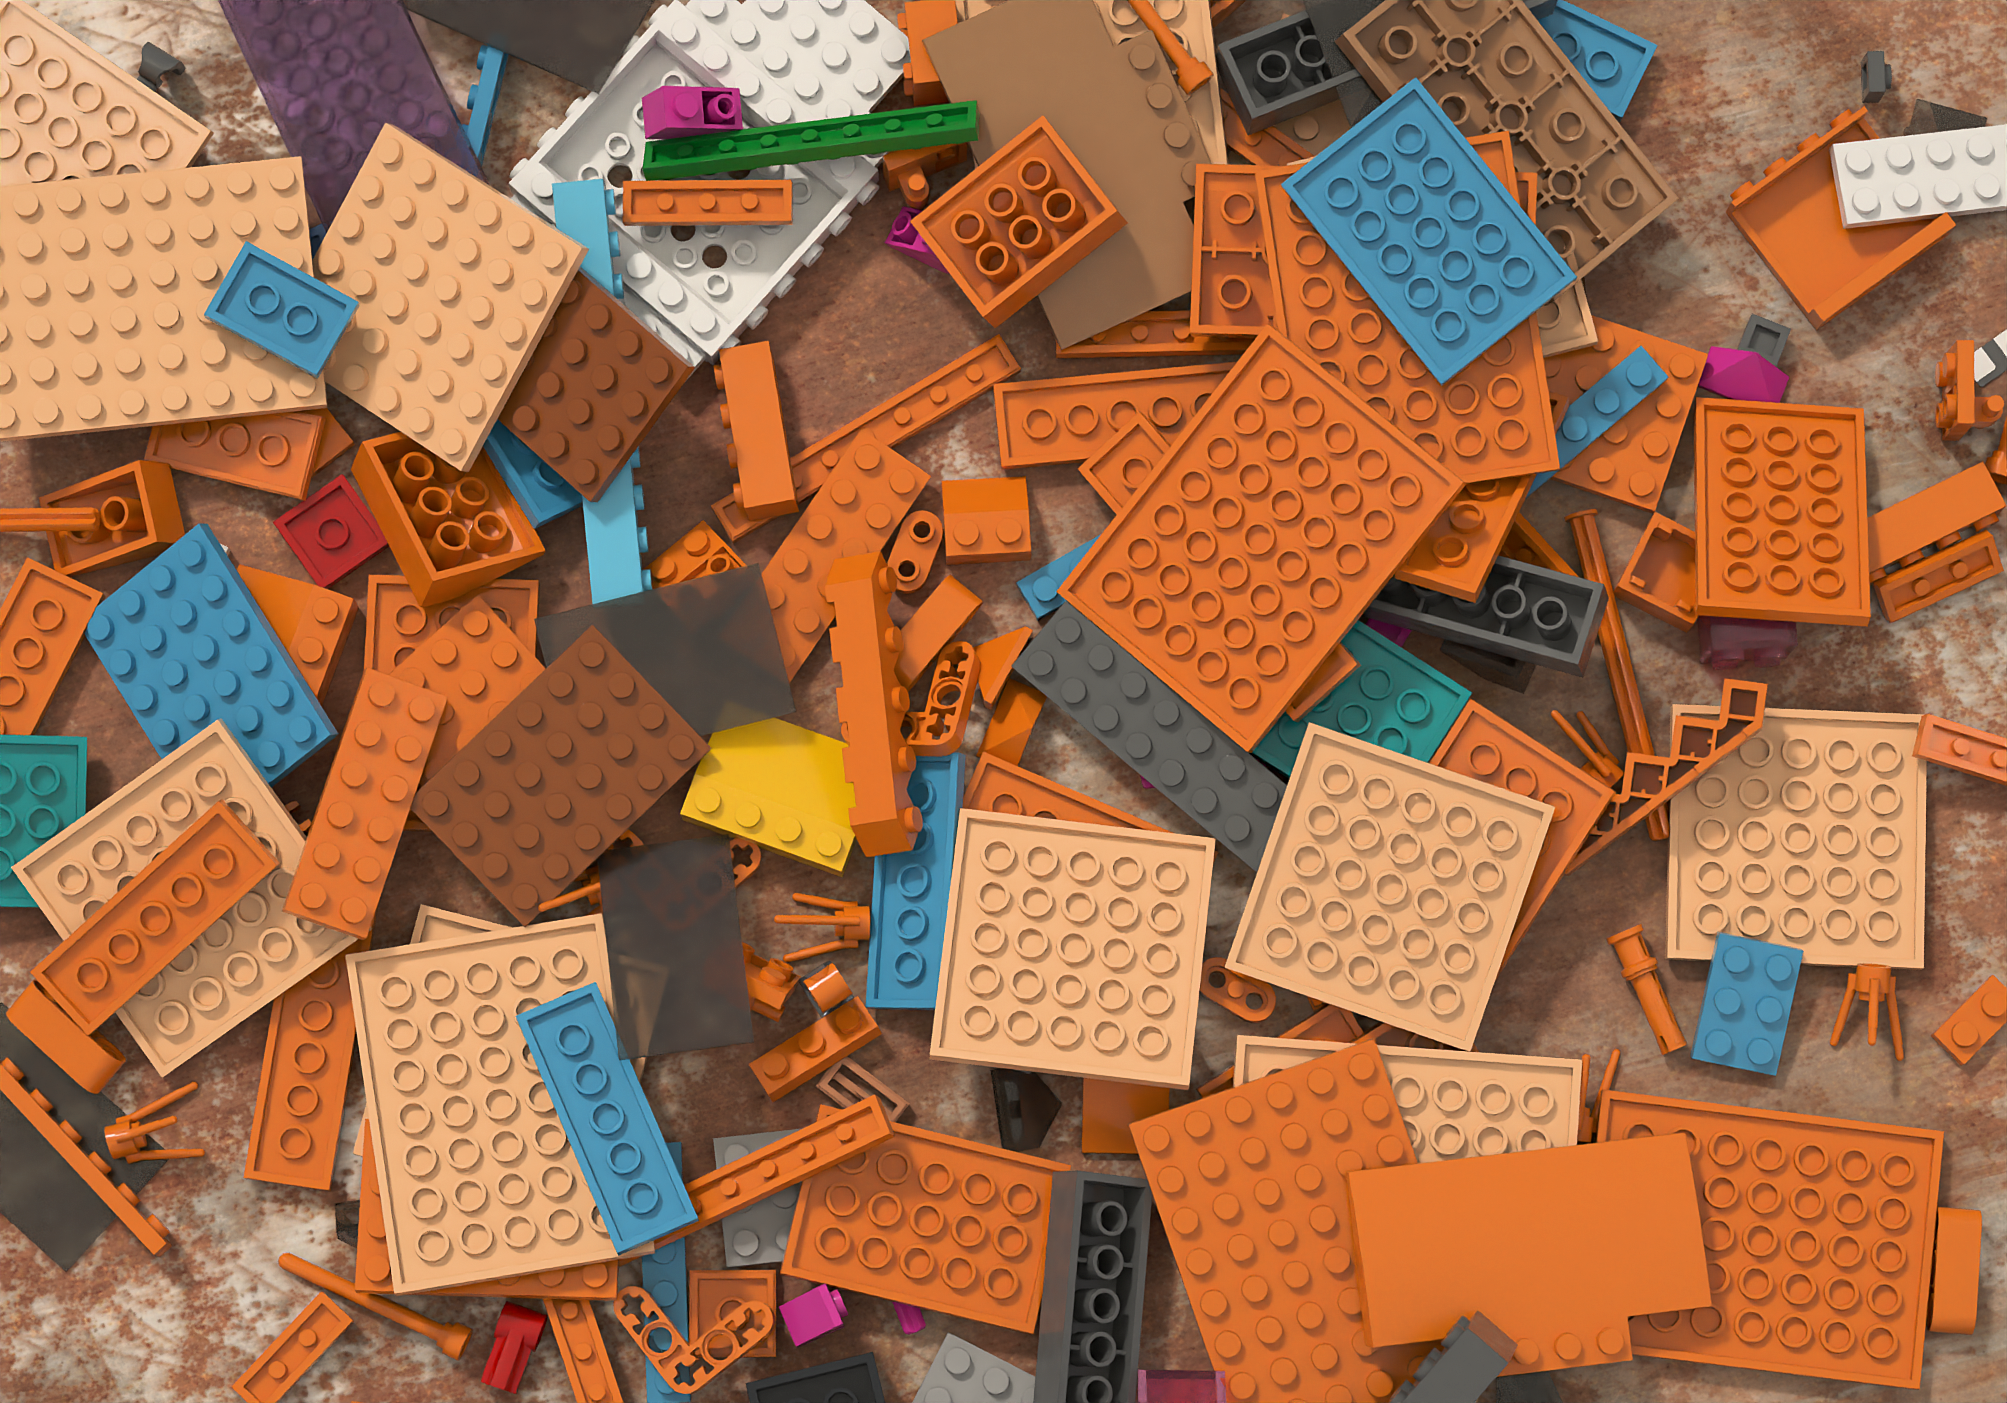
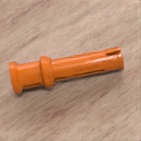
M1642 924L1607 938V942L1609 945H1614L1624 968L1621 971L1622 977L1626 978V981L1631 980L1649 1025L1656 1037L1661 1054L1664 1055L1687 1045V1042L1679 1029L1674 1013L1655 972V969L1658 968V961L1656 957H1651L1641 935L1644 929Z

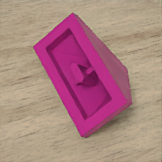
M1711 346L1698 387L1731 400L1780 403L1789 376L1757 352Z

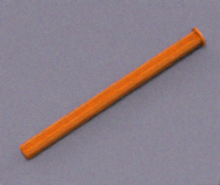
M1588 509L1565 516L1564 519L1565 522H1570L1584 579L1604 584L1609 597L1598 635L1627 750L1631 753L1655 756L1594 518L1598 511L1597 509ZM1666 802L1645 818L1649 837L1652 841H1661L1669 838V810Z

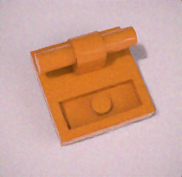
M967 142L930 146L921 149L890 151L888 154L883 155V178L889 192L900 188L910 208L923 209L929 200V185L925 177L967 161Z
M1957 340L1948 352L1944 353L1942 362H1937L1935 369L1936 387H1942V403H1937L1935 423L1937 428H1942V440L1959 441L1971 427L1983 429L1992 426L2001 417L2004 407V400L1999 395L1975 397L1974 340Z
M704 520L643 569L651 570L654 594L681 621V626L690 636L712 618L717 621L736 605L734 600L756 583L754 580L755 576L750 568Z
M724 940L708 957L702 973L706 975L701 986L726 997V1003L749 1014L753 1010L779 1023L786 1009L783 1005L794 993L801 976L793 973V967L782 960L770 958L768 961L755 955V949L742 941L731 940V942Z

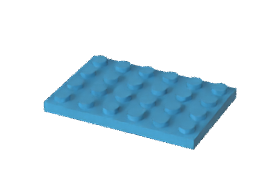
M1416 77L1281 184L1284 191L1441 386L1577 279L1574 272Z
M197 524L95 608L92 618L88 622V627L85 631L86 638L161 759L168 756L216 720L222 718L272 788L339 735L208 524Z

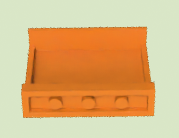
M1865 106L1854 114L1850 109L1841 113L1829 124L1832 130L1821 138L1817 133H1814L1805 139L1796 148L1799 154L1789 161L1781 157L1763 171L1766 177L1756 185H1753L1751 181L1744 183L1730 195L1733 201L1726 210V214L1816 331L1943 240L1956 226L1948 213L1945 212L1940 217L1934 219L1843 229L1829 148L1833 144L1880 139L1864 119L1868 112Z

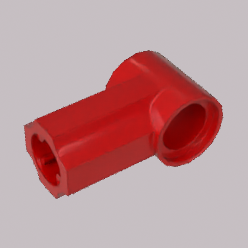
M506 1301L495 1328L494 1338L496 1340L483 1372L482 1383L517 1394L531 1352L536 1351L541 1340L548 1315Z

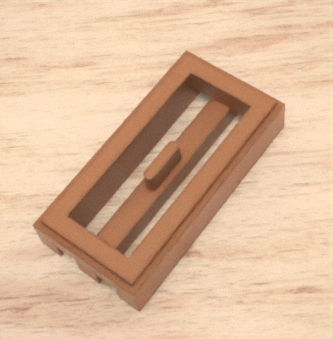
M848 1056L829 1067L815 1086L844 1109L853 1105V1103L828 1085L832 1078L860 1100L870 1097L869 1094L838 1072L842 1065H844L897 1106L893 1112L884 1107L889 1121L897 1122L910 1105V1103Z

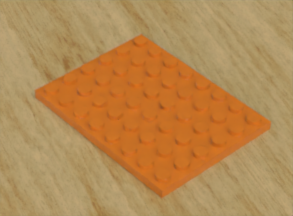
M1509 131L1465 137L1520 205ZM1307 163L1254 171L1277 326L1280 333L1466 484L1560 470L1536 312L1441 386L1281 187L1284 181Z
M1267 323L1056 592L1245 751L1252 753L1464 488L1466 483L1282 333Z
M1369 1039L1128 1124L1224 1403H1389L1391 1396L1406 1379L1412 1384L1415 1383L1416 1379L1412 1377L1434 1347L1440 1352L1443 1351L1445 1347L1441 1345V1342L1444 1339L1375 1348L1368 1347L1365 1344L1346 1172L1418 1163L1375 1039Z
M1601 1090L1595 1143L1674 1133L1686 1134L1701 1221L1712 1304L1711 1307L1629 1316L1628 1323L1632 1355L1913 1390L1920 1389L1944 1131Z

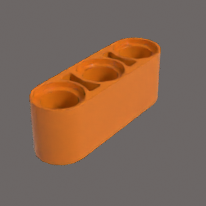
M951 574L941 582L901 629L903 649L899 652L894 672L900 685L904 686L908 692L938 659L941 650L955 639L983 604L979 597Z
M34 979L6 1012V1016L14 1026L79 1085L93 1094H99L126 1062L122 1052L97 1029L87 1036L37 979Z
M1937 1206L1926 1318L1927 1330L1930 1332L1972 1335L1974 1333L1977 1316L1982 1215L1980 1210Z

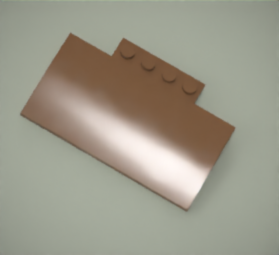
M1009 0L922 40L949 103L977 100L980 112L979 140L967 143L978 166L1043 115L1128 222V224L1037 295V299L1061 350L1191 292L1194 225L1183 202L1195 197L1196 164L1212 163L1152 30L1113 46L1093 0Z
M1385 0L1334 41L1383 103L1416 77L1464 137L1509 131L1515 172L1537 173L1536 227L1567 265L1566 257L1570 256L1574 251L1578 270L1574 272L1577 279L1544 306L1559 298L1679 199L1522 0Z

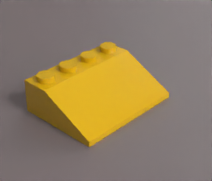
M726 700L708 742L712 749L701 759L680 813L682 820L734 839L740 838L757 844L761 849L843 878L857 840L850 826L848 808L856 807L853 783L845 782L842 748L848 747L847 743Z

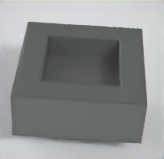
M1867 51L1860 62L1862 103H1879L1886 89L1891 88V65L1885 64L1884 51Z
M1752 313L1737 350L1757 352L1777 367L1791 329Z

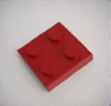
M343 474L306 498V501H302L273 521V524L317 586L329 589L389 547L377 521Z

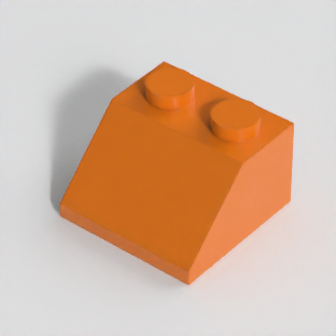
M1026 476L942 481L946 565L1030 561L1031 538Z

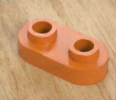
M915 511L909 514L901 525L887 562L888 567H892L896 574V591L899 593L912 594L919 591L925 585L943 539L942 523L931 512ZM926 525L930 529L929 535L925 538L917 537L914 534L916 526ZM906 563L913 565L915 573L910 577L902 576L899 573L901 565Z
M1213 957L1202 963L1199 993L1204 998L1249 1023L1262 1022L1272 1014L1276 1006V995L1273 988L1267 982L1225 968L1227 959L1222 957ZM1213 973H1220L1225 979V984L1220 988H1215L1210 985L1209 976ZM1251 994L1258 995L1262 1000L1261 1007L1258 1009L1249 1008L1246 1004V997Z

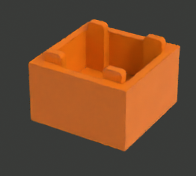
M955 0L904 2V13L897 15L898 28L908 37L911 63L903 64L905 96H913L914 106L949 102L922 40L958 24Z
M1655 512L1648 521L1613 590L1614 596L1687 633L1698 617L1696 615L1695 532Z

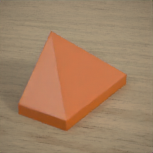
M1025 626L973 647L980 660L978 688L983 705L989 710H992L1014 671V668L1011 667L1012 664L1023 653L1033 638L1032 629Z
M1009 678L976 757L980 758L982 753L986 752L1018 766L1047 696L1039 690Z

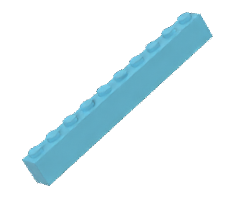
M603 179L552 183L556 228L589 248L580 267L617 299H624L622 273L614 274L613 257H620L618 231L610 232L608 216L616 214L614 189L606 190ZM639 446L598 502H590L582 495L592 605L595 610L646 605L645 595L653 594L651 570H643L641 553L649 552L647 528L638 526L637 510H645L642 484H634L633 468L641 467Z

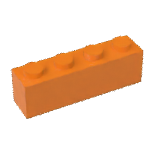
M769 341L720 349L721 364L714 365V373L718 390L725 389L727 403L720 404L724 429L732 428L734 443L726 444L730 468H738L740 483L733 484L737 509L745 508L749 521L799 512L774 357Z
M1983 461L1867 518L1870 585L1887 576L1885 569L1899 563L1901 568H1904L1925 558L1922 551L1934 545H1937L1940 551L1962 540L1959 533L1973 526L1976 532H1980L1999 522L1997 515L2007 505Z

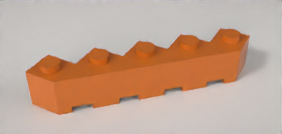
M881 551L834 559L825 584L826 603L835 604L837 627L829 628L833 663H840L843 687L836 688L839 723L847 724L850 747L842 748L845 782L853 783L856 807L848 808L850 826L866 857L913 850L918 832L922 830L923 826L921 811L917 806L913 805L906 790L911 774L916 768V756L913 748L907 746L900 731L905 713L910 707L908 691L904 686L900 685L894 672L899 652L903 649V636L899 627L894 626L887 611L892 594L897 588V578L893 568L888 567Z
M1725 678L1719 721L1676 715L1670 758L1627 752L1622 793L1614 795L1564 873V876H1570L1762 731L1768 684Z

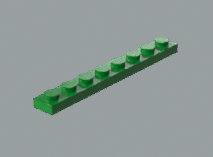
M977 100L648 141L645 142L643 172L646 181L673 180L681 177L713 175L737 170H754L761 167L785 164L795 165L801 162L825 159L835 160L841 157L866 154L875 155L883 152L921 149L946 144H962L979 140L980 112Z

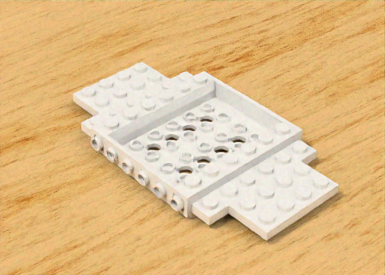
M674 0L668 7L664 4L651 16L648 22L651 25L641 37L635 35L626 43L621 51L623 57L613 68L607 66L598 74L593 82L595 88L585 99L582 96L578 97L570 105L565 113L567 119L557 130L554 127L550 128L541 137L537 144V147L540 149L530 160L523 158L509 175L512 179L508 183L513 194L511 200L555 228L552 183L603 179L606 190L614 189L616 214L608 216L610 232L618 231L620 257H613L614 274L622 273L624 299L618 300L695 366L690 376L704 360L714 365L720 358V349L739 346L741 341L737 338L748 326L753 330L763 321L769 311L765 307L776 295L782 298L789 292L796 282V278L793 276L803 264L810 267L820 257L824 250L821 244L832 233L836 237L846 228L852 219L849 213L858 203L864 206L873 198L879 189V186L876 184L879 181L877 167L883 162L882 156L888 154V152L875 155L866 154L841 157L835 160L825 159L801 162L795 165L785 164L761 167L751 170L749 175L741 180H792L793 225H695V234L690 240L678 241L671 234L672 226H624L623 187H614L608 181L610 170L619 165L626 166L631 170L633 174L631 181H646L643 172L645 142L662 139H645L642 97L661 86L739 88L743 129L871 114L875 107L904 76L903 64L911 63L908 37L865 0H746L743 4L737 0H690L686 6L678 0ZM721 172L713 175H697L657 181L736 179L731 178L727 172ZM710 246H719L727 253L726 262L719 268H710L702 260L704 251Z

